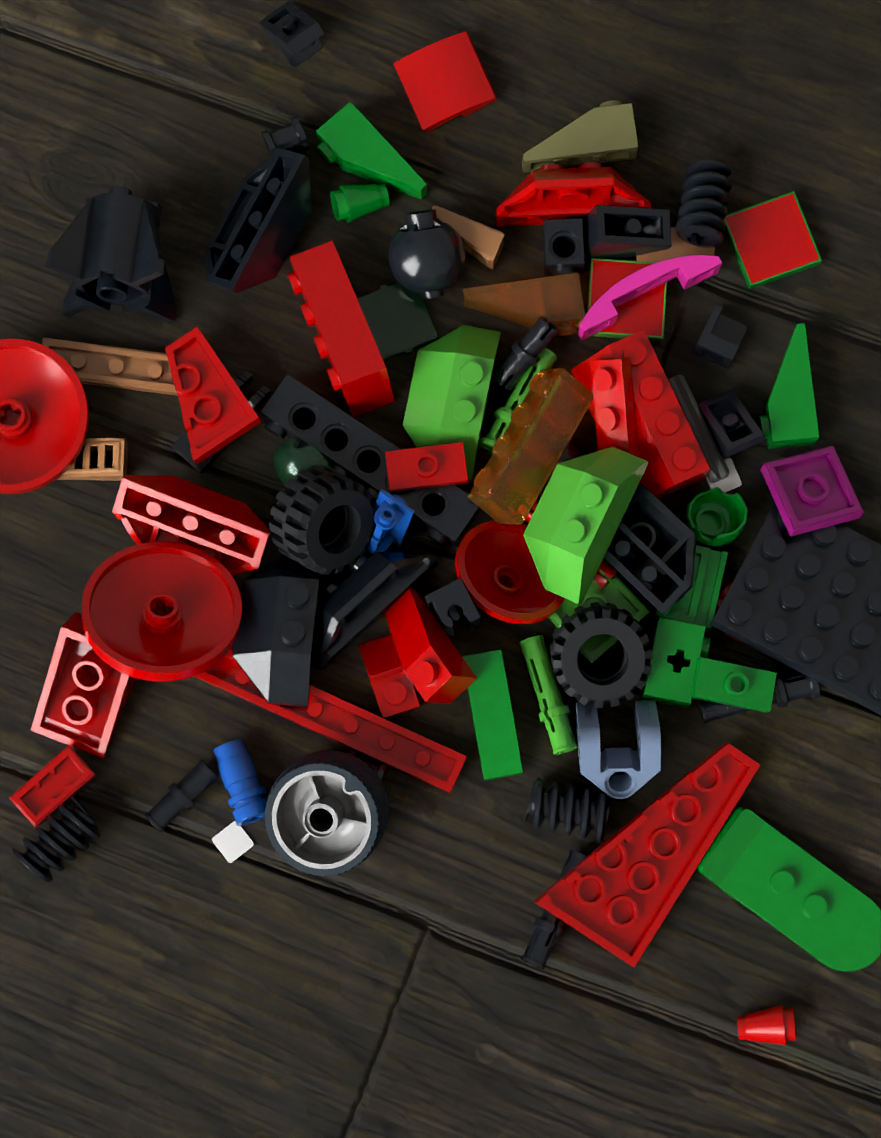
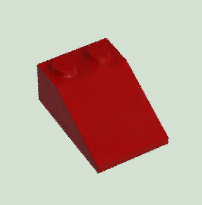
M75 612L61 626L30 731L104 758L136 678L117 671L96 654L85 636L81 613Z

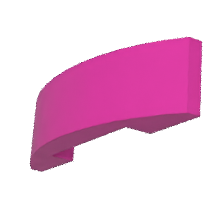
M690 255L667 259L651 264L625 277L606 291L587 312L579 326L578 335L581 341L615 325L618 317L615 307L677 277L683 289L686 290L718 274L722 265L719 256Z

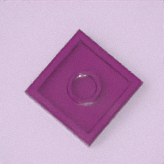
M834 446L766 462L760 469L790 537L859 519L864 513Z

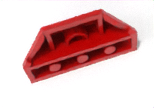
M590 162L580 164L578 168L563 169V166L560 164H547L541 166L538 170H533L496 208V227L543 225L544 220L556 219L583 220L596 205L651 209V202L611 167H601L599 163Z
M124 475L112 511L116 518L122 521L128 534L136 544L163 541L189 545L217 559L232 576L260 567L271 533L267 526L245 503L173 475Z

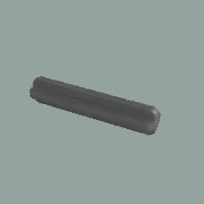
M679 374L669 378L668 381L710 468L707 475L709 481L715 483L725 479L729 475V469L685 377Z

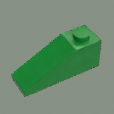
M351 102L316 130L317 142L319 144L316 149L330 165L336 162L343 171L377 184L384 183L390 189L419 200H423L427 196V184Z
M805 323L796 325L763 411L764 415L758 417V426L765 439L767 438L768 449L814 445L819 438Z

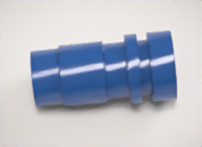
M237 739L218 746L213 752L225 790H228L231 797L228 800L230 808H235L232 814L237 826L248 825L264 819L267 802L265 796L268 793L264 786L261 787L259 784L258 774L243 740Z

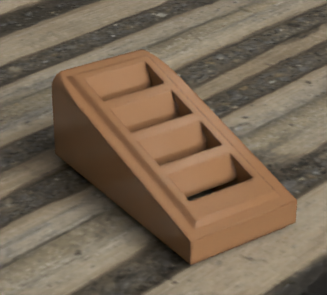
M433 206L432 209H436L437 220L441 223L450 224L458 232L464 243L465 250L493 270L504 246L505 234L439 206Z
M126 438L86 439L82 448V469H75V461L56 480L121 481L122 477L127 475L128 442ZM91 450H98L97 468L90 469ZM106 451H113L112 468H105Z

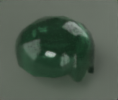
M296 438L283 442L274 451V469L284 485L290 478L295 480L297 473L304 469L310 471L311 467L315 466L321 468H331V466L314 446L308 445L300 449L295 448Z

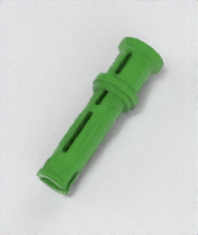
M547 348L539 355L540 361L537 365L530 366L519 379L505 406L499 407L493 414L495 418L494 423L487 436L481 438L478 443L479 447L488 454L501 460H509L511 456L509 450L518 433L524 432L527 426L525 416L539 393L550 369L557 360V355Z

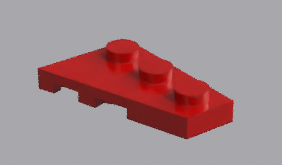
M198 327L165 347L183 414L184 426L187 430L191 446L192 458L194 463L198 465L260 424L261 420Z

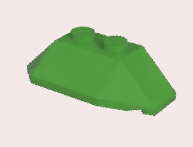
M462 325L418 350L403 428L416 448L463 442L468 481L472 482L478 443L481 436L501 332Z
M610 447L556 465L523 534L544 589L576 604H582L648 466L646 460Z

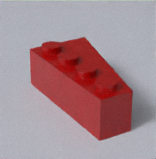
M333 240L289 257L293 272L287 274L295 296L302 293L306 303L300 305L308 327L313 325L316 327L318 335L313 337L317 350L321 359L328 357L331 368L326 369L334 391L341 390L351 417L355 418L394 403L395 400L387 368Z

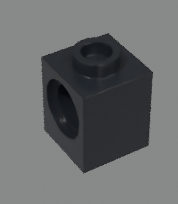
M582 219L544 220L543 251L545 275H553V278L557 280H569L575 278L576 274H583L585 262ZM559 244H567L573 249L574 253L567 258L557 256L553 249Z

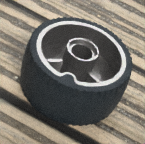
M334 750L311 753L288 766L272 786L267 798L264 815L268 838L280 857L299 871L315 876H331L345 873L365 861L382 839L389 811L387 793L377 773L360 758L358 759L356 756L346 752L342 753V751ZM323 808L328 810L333 817V823L321 820L317 815L316 809Z

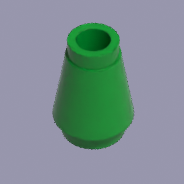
M384 183L379 185H339L338 190L331 191L330 193L332 210L337 221L346 220L349 223L382 209V207L389 206V195Z

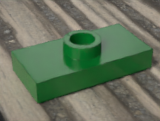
M700 657L697 658L691 698L768 713L771 712L777 673Z

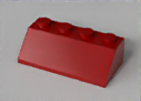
M641 330L606 346L571 369V373L595 422L590 360L630 357L639 458L648 462V466L639 483L644 485L657 499H660L705 479L710 468L645 330Z

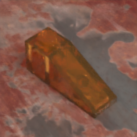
M579 273L463 289L465 307L531 328L538 320V317L542 315L547 318V324L551 321L560 330L557 334L558 336L578 332L580 323L585 317Z

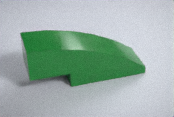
M495 650L462 656L477 677L467 690L484 781L523 774L502 651Z

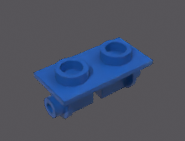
M383 489L379 492L376 501L377 511L373 514L376 527L371 532L373 537L365 546L371 554H374L376 551L385 552L392 543L400 547L415 512L403 498L397 495H390Z

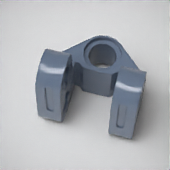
M655 700L635 701L637 751H633L630 747L605 748L600 752V728L597 708L590 702H587L586 705L579 702L576 703V733L580 773L612 798H628L661 771V733ZM615 772H625L622 775H613Z

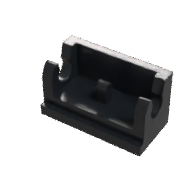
M461 578L425 596L426 606L431 613L434 612L440 626L448 636H454L452 620L455 622L459 621L460 616L463 617L464 624L471 632L481 627V617Z

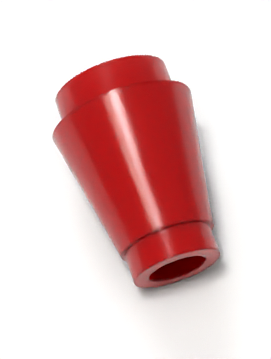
M783 1005L737 1016L739 1040L787 1045V1041H796L794 1008L784 1009Z

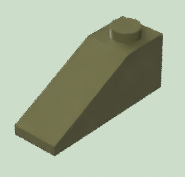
M613 100L604 102L599 107L591 109L525 152L522 158L523 173L538 170L541 166L547 164H560L563 168H568L590 162L607 163L636 159L638 141L632 103L622 104L621 101Z

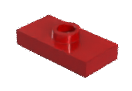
M463 442L385 452L390 493L468 483Z
M68 745L9 798L34 827H39L47 820L46 817L53 815L61 804L64 805L71 799V795L74 796L97 775L79 754Z

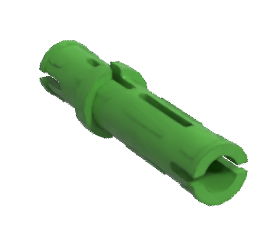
M538 635L522 640L519 644L522 648L541 710L538 716L540 722L545 723L553 754L560 755L573 751L578 746L567 716L570 714L568 705L563 703L544 642V636Z

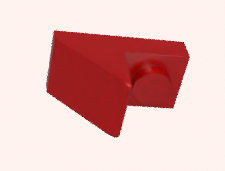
M392 635L358 645L382 718L388 719L420 708L413 683L404 672Z

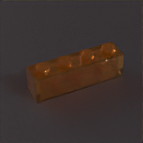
M564 368L543 369L533 377L529 385L530 390L522 404L513 411L511 423L506 432L494 444L491 458L485 468L474 479V487L467 498L499 524H523L593 400V393Z

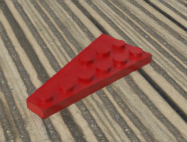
M723 743L533 902L635 968L757 772L760 764L731 744Z

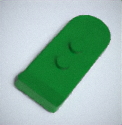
M738 807L734 810L697 866L698 872L792 940L824 966L836 971L849 972L863 969L872 964L881 954L880 908L870 898L774 829L752 810L744 807Z

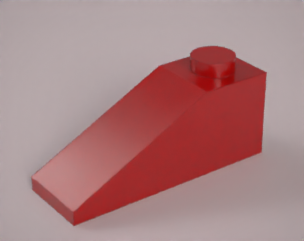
M409 588L384 613L404 672L425 702L451 704L477 679L414 588Z

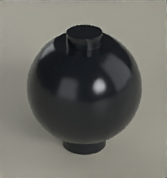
M436 209L406 213L407 224L396 232L389 246L388 259L391 272L400 285L411 292L421 293V298L423 299L443 296V289L454 285L463 272L466 260L464 243L458 232L450 224L441 223L437 220Z

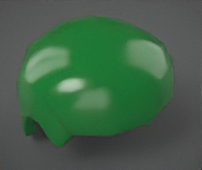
M719 487L695 495L688 503L685 524L697 535V541L704 545L717 547L730 544L743 531L747 522L748 508L739 493L727 494Z

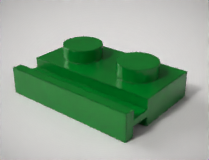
M696 545L693 587L665 616L656 609L655 618L662 617L706 626L707 630H711L712 626L710 624L714 619L728 552L711 550V548Z

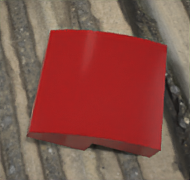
M466 31L430 44L393 63L421 128L425 132H430L459 115L467 117L498 100L469 33Z

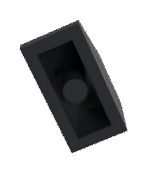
M596 205L583 219L584 257L624 259L671 248L670 210Z

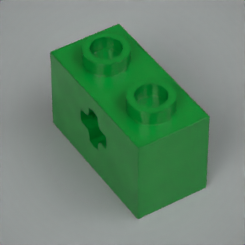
M662 617L658 618L651 646L653 658H650V664L652 668L650 675L646 674V684L643 687L641 699L655 700L656 702L685 708L689 707L692 699H696L691 698L697 658H707L711 638L704 637L706 626ZM675 654L680 655L681 662L687 664V667H682L679 673L673 671L671 663H667V660H672Z

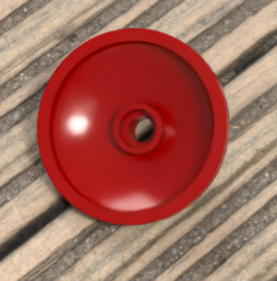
M510 520L484 522L471 529L465 535L455 557L457 578H461L472 602L490 616L514 624L536 623L553 615L562 605L565 598L544 589L523 536L528 525Z

